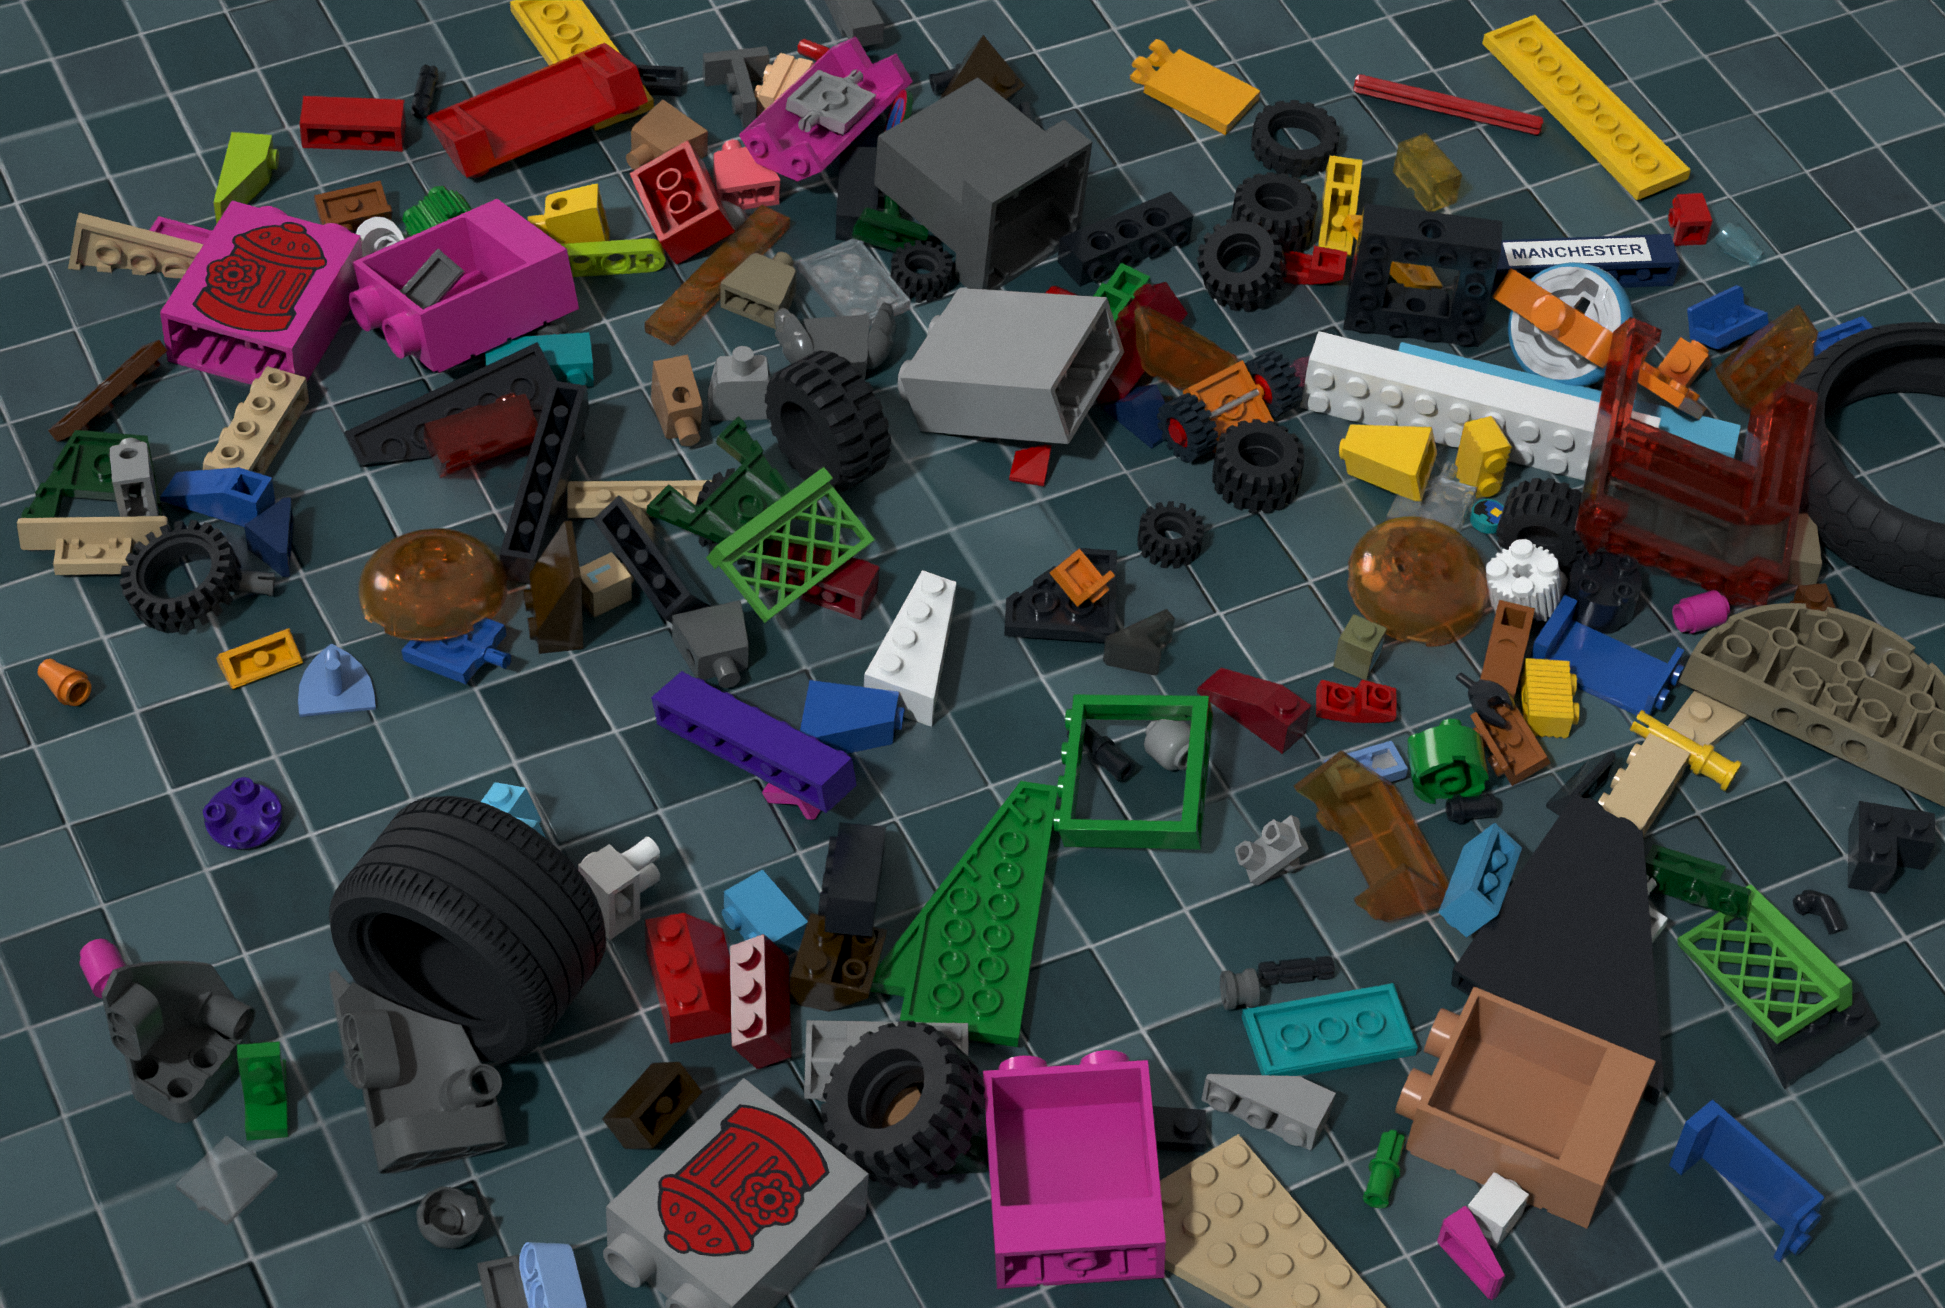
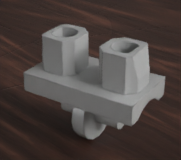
M1291 815L1282 822L1273 819L1263 827L1262 837L1255 842L1244 840L1235 847L1238 863L1246 868L1250 883L1258 886L1282 868L1292 872L1299 867L1298 857L1309 849L1300 833L1299 818Z

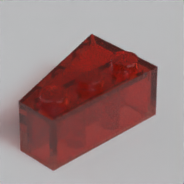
M509 393L496 399L495 403L485 406H474L461 413L425 423L423 439L438 476L441 478L533 443L538 423L526 394L516 396L515 393Z

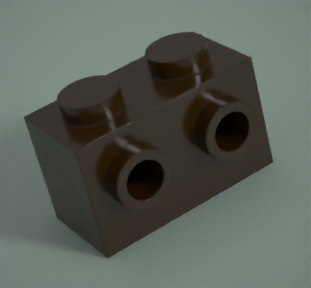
M680 1061L652 1063L605 1114L602 1120L625 1149H650L658 1144L677 1120L686 1113L688 1108L701 1095L702 1090Z

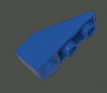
M236 467L176 472L160 496V501L245 527V524L275 504L272 477Z

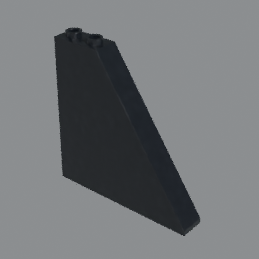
M1575 793L1506 892L1499 914L1482 926L1454 966L1451 986L1468 996L1473 987L1479 988L1656 1061L1642 1099L1657 1106L1664 1087L1643 831L1639 830L1631 820L1624 817L1618 818L1604 810L1603 806L1597 801L1590 798L1585 799Z

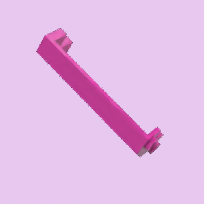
M855 36L831 47L748 125L739 136L757 164L798 182L822 172L895 100L900 91L906 89L913 81L897 54L872 64ZM818 70L842 78L847 77L853 70H857V73L861 71L864 79L858 86L876 94L874 106L844 135L832 132L819 124H816L809 132H805V129L801 131L798 123L802 118L786 110L787 98Z

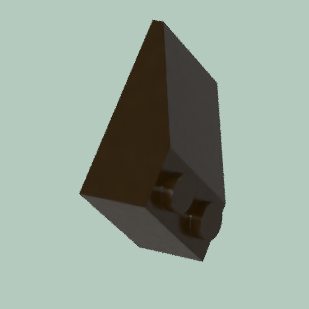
M564 521L529 573L530 589L523 590L525 611L533 612V617L527 618L530 640L537 639L539 654L583 649L581 573L572 521Z

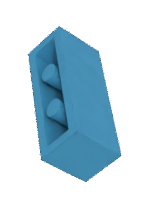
M1493 823L1463 846L1438 912L1450 926L1456 928L1466 938L1499 914L1522 847L1496 823Z

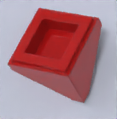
M1041 445L1015 451L1009 480L1044 486L1050 462L1051 445Z

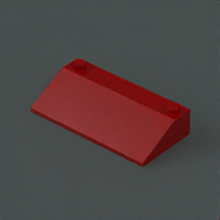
M602 43L428 115L426 119L457 170L466 178H478L487 174L492 167L619 114L634 113L639 110L640 105L647 103L648 99L637 66L608 44Z

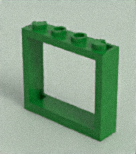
M1073 695L1072 709H1067L1065 714L1066 731H1069L1068 742L1062 743L1061 759L1062 764L1065 765V774L1058 777L1057 784L1058 797L1062 798L1061 809L1055 810L1053 819L1054 831H1059L1064 847L1201 849L1213 725V711L1209 696ZM1086 719H1166L1191 721L1182 821L1075 819Z

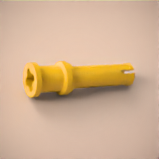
M1641 710L1636 717L1637 720L1646 724L1649 728L1634 721L1629 731L1635 732L1645 739L1651 733L1690 752L1687 763L1691 765L1692 773L1695 775L1701 773L1719 783L1720 789L1723 791L1728 789L1738 773L1742 762L1739 760L1733 762L1714 751L1715 747L1713 745L1705 743L1704 746H1701L1648 715L1645 711Z

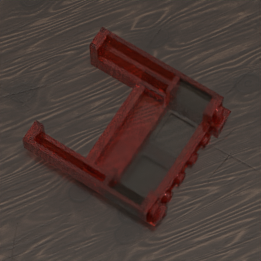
M1630 317L1613 331L1575 531L1590 555L1599 548L1605 547L1610 553L1629 555L1643 566L1656 567L1669 572L1672 577L1697 583L1707 591L1716 590L1720 595L1725 596L1729 605H1767L1769 592L1788 580L1818 393L1786 381L1753 406L1750 411L1742 462L1631 418L1642 356L1660 342L1662 330Z

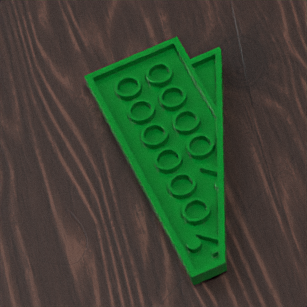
M1025 781L1019 782L877 967L870 992L904 996L900 1021L968 1023V1040L1018 1047L1057 800V786Z

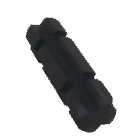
M425 64L420 68V76L417 80L414 98L411 103V114L414 117L420 116L425 118L429 115L430 105L432 104L436 88L435 84L438 80V68L435 65L429 66Z
M1328 955L1315 957L1316 961H1312L1311 957L1279 960L1277 965H1275V961L1260 962L1258 964L1257 976L1261 985L1276 984V980H1280L1281 983L1311 981L1313 976H1317V980L1331 979L1335 972L1334 961Z

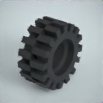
M915 240V246L907 242L904 243V249L900 246L896 249V254L893 253L891 260L890 281L892 289L896 288L897 295L901 296L905 293L904 299L908 301L915 297V303H921L922 298H926L928 303L933 302V296L940 299L943 297V292L947 294L949 286H951L952 258H950L947 250L942 252L943 247L939 244L933 248V242L927 241L926 245H921V240ZM924 269L931 273L918 274L912 272V270Z
M1168 501L1167 507H1164L1162 502L1156 503L1155 509L1152 506L1148 507L1146 514H1142L1139 523L1137 547L1138 550L1142 549L1141 555L1144 558L1150 556L1149 562L1153 565L1157 561H1161L1162 568H1167V564L1172 563L1173 569L1180 567V562L1187 566L1190 564L1191 559L1195 561L1198 553L1201 551L1204 524H1202L1200 515L1195 517L1196 511L1193 508L1185 511L1186 504L1180 503L1179 508L1174 507V501ZM1162 531H1173L1179 533L1183 537L1178 539H1169L1161 536L1158 533Z

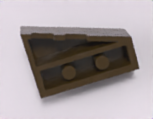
M983 35L969 50L939 100L976 78L982 80L1008 102L1025 85Z

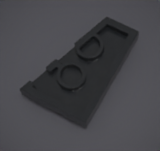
M1857 992L1852 994V1005L1842 1012L1833 1008L1778 1044L1754 1021L1751 1026L1785 1090L1806 1072L1809 1071L1811 1073L1821 1067L1823 1061L1836 1053L1841 1054L1872 1034L1878 1022L1862 993ZM1773 1012L1769 1013L1768 1019L1779 1028L1792 1019V1013Z

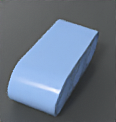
M525 1243L520 1252L519 1269L528 1308H587L571 1246L561 1243Z

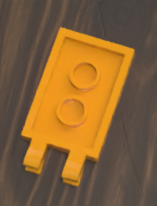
M1155 39L1149 45V49L1154 52L1147 59L1138 56L1131 65L1136 70L1130 75V79L1137 84L1144 85L1143 93L1224 135L1256 104L1260 97L1261 90L1180 49L1173 54L1167 44L1159 39ZM1152 66L1160 68L1158 71H1156Z

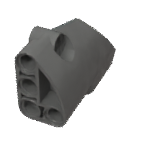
M154 961L123 966L112 970L101 994L110 1037L114 1046L125 1057L134 1099L171 1121L187 1123L197 1118L239 1069L237 1045L251 1044L249 1030L255 1019V1009L235 998L214 967L208 963ZM181 1095H187V1096L182 1097V1098H176V1097L181 1096Z
M354 982L336 1000L352 1082L357 1089H362L380 1174L403 1172L444 1164L507 1145L501 1109L497 1105L496 1095L499 1094L502 1087V1079L494 1067L488 1064H481L462 1025L412 1011L373 994ZM472 1081L479 1085L481 1094L473 1088Z

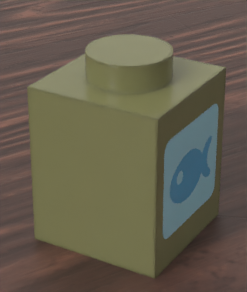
M1353 614L1338 640L1333 667L1367 681L1381 657L1387 628Z

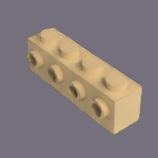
M267 366L260 378L254 379L250 393L244 403L241 402L237 406L234 419L229 427H224L221 431L219 442L213 452H208L203 462V470L240 467L264 475L309 402L306 377Z

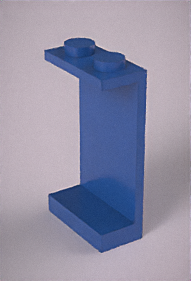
M1564 595L1534 641L1530 658L1570 661V673L1576 674L1578 689L1636 716L1641 710L1650 716L1655 708L1662 710L1671 692L1668 690L1669 685L1671 684L1676 687L1685 669V666L1680 665L1684 649L1677 647L1667 664L1572 620L1578 601Z
M1711 1100L1685 1122L1669 1166L1682 1175L1703 1158L1785 1230L1773 1258L1780 1263L1791 1252L1797 1256L1812 1240L1809 1232L1814 1229L1822 1218L1818 1212L1825 1197L1714 1100Z

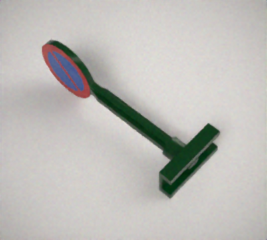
M903 89L895 98L885 124L884 132L911 116L913 94L911 91ZM885 194L884 211L880 212L865 207L853 227L852 238L896 252L899 246L904 249V243L910 242L912 246H915V240L925 241L928 237V229L921 224L902 219L899 205Z

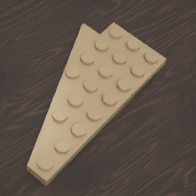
M1239 1134L1160 1180L1166 1240L1165 1269L1234 1308H1386Z

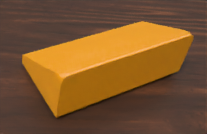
M289 628L220 653L216 657L218 665L232 690L303 664Z

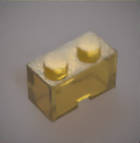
M1425 133L1399 142L1393 172L1407 188L1412 187L1414 189V197L1427 211L1433 212L1455 204L1462 173L1434 141Z

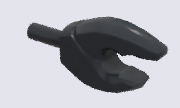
M1460 672L1456 676V680L1468 688V698L1473 710L1486 723L1506 729L1508 727L1506 720L1497 714L1493 707L1497 704H1503L1506 708L1514 711L1515 703L1510 693L1496 682L1481 679L1475 683Z

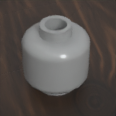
M1166 719L1151 721L1145 731L1144 748L1146 753L1169 771L1186 769L1190 726L1185 721Z

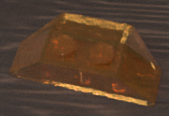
M1798 304L1755 332L1715 368L1717 377L1737 405L1760 416L1769 418L1782 407L1792 384L1802 370L1813 360L1814 343L1817 341L1818 331Z
M1145 305L1139 306L1135 310L1136 347L1142 359L1141 365L1149 375L1153 377L1159 376L1177 389H1187L1239 362L1236 355L1228 350L1220 349L1213 341L1193 329Z

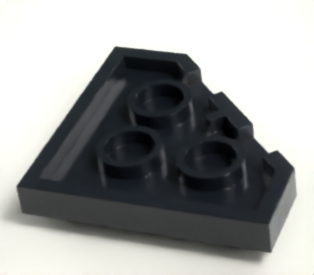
M1080 548L1102 576L1110 570L1115 575L1106 583L1110 590L1094 603L1088 598L1077 607L1050 574L1056 568L1055 566L1034 579L1033 585L1023 592L1019 593L1016 591L1007 597L1004 636L1114 643L1117 550Z

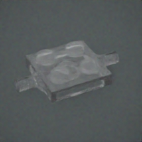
M1446 462L1439 476L1430 474L1422 501H1413L1397 494L1386 516V526L1402 530L1410 535L1404 546L1408 553L1413 548L1412 554H1417L1423 540H1437L1454 545L1477 494V487L1453 481L1458 470L1454 463L1450 467V462Z

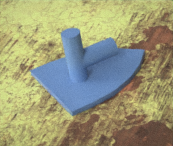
M330 644L316 655L306 668L299 684L298 705L300 717L376 709L374 690L369 675L362 664L343 649Z

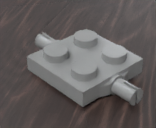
M818 70L787 98L786 110L802 118L798 123L801 131L805 129V132H809L816 124H819L832 132L844 135L874 106L876 94L858 86L864 79L861 71L857 73V70H853L847 77L842 78Z

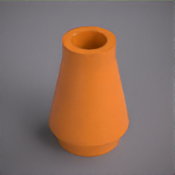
M51 658L44 660L39 665L38 676L44 680L61 704L78 706L89 697L91 683L84 672L60 664Z

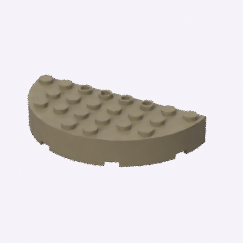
M1779 603L1763 605L1734 614L1729 617L1726 623L1717 628L1713 627L1698 642L1690 655L1679 683L1945 807V675L1933 662L1928 665L1914 653L1916 647L1907 640L1871 620L1840 609L1827 607L1826 611L1807 609L1804 603Z

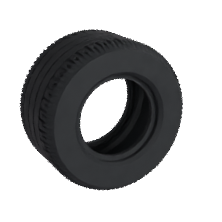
M458 796L423 798L401 809L339 884L329 906V920L333 943L341 961L356 983L371 993L412 1011L462 1025L479 1060L483 1061L519 1058L540 1046L599 967L606 949V930L600 905L591 887L574 864L554 844L523 821L489 804Z

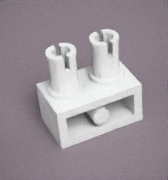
M650 837L644 838L622 854L609 844L598 852L588 854L578 864L579 872L583 875L598 900L604 919L606 937L609 940L640 920V893L660 881L659 870L652 863L660 858V850Z

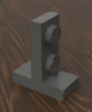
M767 46L703 53V81L705 87L726 84L728 93L734 94L732 95L734 115H740L743 128L750 125L756 119V99L751 81L763 80L765 68L769 64Z

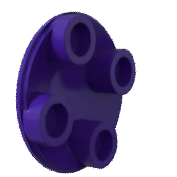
M241 777L234 780L230 786L220 790L212 797L203 809L206 830L213 840L228 848L247 849L266 842L276 833L282 821L283 810L279 798L272 790L254 783L250 778Z

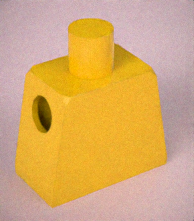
M598 184L549 194L545 198V214L528 216L527 221L559 244L609 241L610 228Z

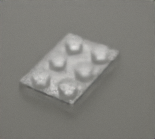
M853 238L799 260L798 270L837 317L869 315L870 326H872L883 302L892 305L894 316L910 310L911 300L860 240Z

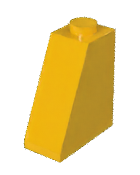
M1350 424L1345 439L1342 438L1340 441L1339 456L1341 460H1345L1347 474L1410 500L1422 501L1437 456V449L1432 427Z

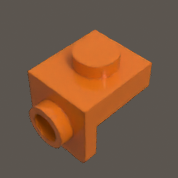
M1680 337L1658 366V369L1689 388L1703 368L1708 371L1712 366L1708 355L1709 350L1695 340L1689 343Z
M1080 548L1050 572L1077 607L1088 598L1094 603L1110 590L1106 583L1115 576L1111 570L1102 576Z

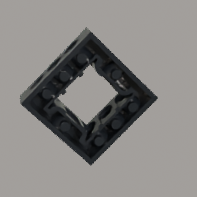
M1364 203L1345 302L1343 330L1479 347L1501 253L1503 221ZM1400 262L1458 270V276L1454 277L1453 300H1449V295L1446 291L1438 288L1427 290L1404 287V284L1400 283L1387 285L1391 263Z

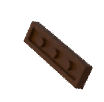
M159 339L142 346L48 430L49 433L58 442L71 437L75 430L88 431L90 429L88 422L94 416L98 419L108 413L114 407L111 401L118 395L123 397L131 392L138 385L135 379L141 374L147 376L158 368L161 364L158 359L168 350Z

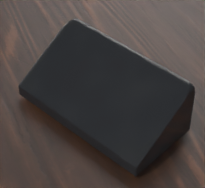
M1610 751L1584 763L1547 802L1546 807L1560 816L1575 793L1585 799L1591 798L1610 778L1616 754Z

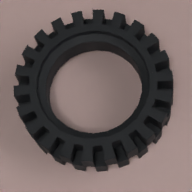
M190 520L187 529L183 521L175 522L174 531H171L167 524L161 526V536L156 538L154 533L150 532L146 535L149 544L145 546L138 541L134 545L138 555L128 553L125 560L129 566H122L120 573L123 578L120 579V586L140 621L143 620L146 626L151 628L154 625L156 630L164 632L168 626L171 633L180 631V625L183 623L186 630L189 631L195 629L194 620L198 618L202 625L210 622L206 615L210 611L218 617L223 612L219 605L220 602L228 606L234 599L229 592L238 593L240 586L237 580H242V572L239 569L241 564L227 538L217 527L213 529L209 523L204 522L201 527L197 520ZM188 554H202L211 559V569L208 576L197 588L189 593L170 599L158 598L151 594L153 578L160 569L172 560Z

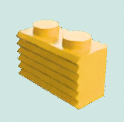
M1492 416L1465 422L1453 473L1456 474L1457 479H1460L1459 483L1463 484L1462 488L1466 489L1465 493L1469 494L1468 498L1472 500L1490 497L1501 491L1504 473L1506 472L1505 468L1508 463L1507 459L1510 457L1508 454L1511 453L1510 449L1512 446Z
M1525 658L1520 674L1523 718L1535 737L1539 735L1541 737L1547 736L1550 738L1554 736L1555 738L1562 737L1565 739L1569 736L1571 726L1578 724L1579 703L1572 701L1576 693L1577 676L1570 673V661Z

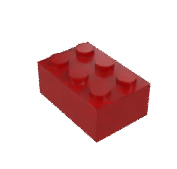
M688 140L630 173L656 236L676 265L735 232L704 162Z

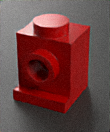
M1703 193L1677 194L1672 201L1673 208H1670L1668 214L1669 225L1675 230L1673 237L1674 246L1706 245L1713 220Z

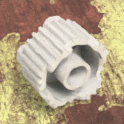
M1527 539L1516 540L1509 546V550L1502 549V553H1496V558H1492L1486 565L1489 598L1495 613L1499 600L1535 608L1533 618L1537 621L1543 620L1546 622L1547 617H1551L1558 606L1557 602L1561 601L1562 585L1558 560L1554 557V554L1549 553L1548 549L1543 551L1542 546L1536 548V544L1532 545V542Z

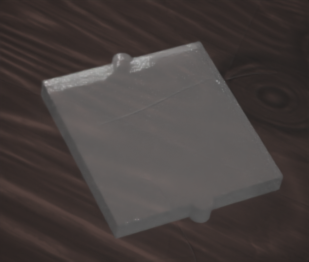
M226 1135L175 1185L177 1190L197 1204L199 1211L206 1210L228 1226L278 1175L274 1169L256 1157L254 1150L247 1151Z

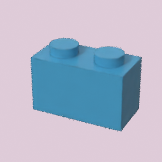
M763 869L724 891L723 919L730 929H737L745 941L765 934L787 956L799 950L808 921Z

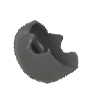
M441 1186L428 1192L417 1209V1224L422 1236L438 1248L455 1249L466 1245L479 1231L484 1220V1215L479 1214L477 1199L473 1196L465 1195L459 1189Z

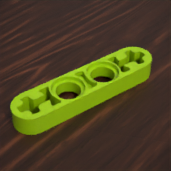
M651 238L560 244L567 249L572 277L654 272L661 269L666 261L663 246L659 240ZM613 254H621L624 256L621 260L618 261H610L607 259L608 256ZM579 256L590 258L585 263L573 262V259Z

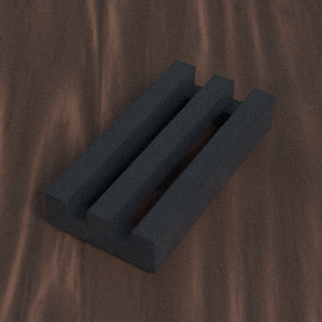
M636 65L642 84L650 95L681 97L684 75L683 67Z

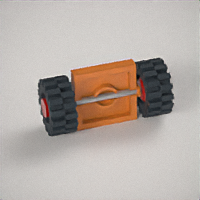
M1270 350L1247 361V363H1244L1242 360L1183 390V395L1159 407L1158 411L1160 413L1157 414V419L1161 422L1157 423L1160 430H1163V434H1161L1162 439L1168 441L1166 446L1169 451L1173 449V455L1176 458L1180 457L1183 462H1191L1211 451L1216 453L1219 437L1222 433H1226L1227 428L1231 425L1238 427V422L1246 420L1248 423H1251L1253 419H1260L1264 423H1267L1268 420L1274 422L1273 418L1299 405L1302 401L1300 395L1303 394V388L1298 386L1301 380L1300 377H1295L1294 373L1297 370L1294 366L1290 368V360L1287 357L1283 359L1281 352Z

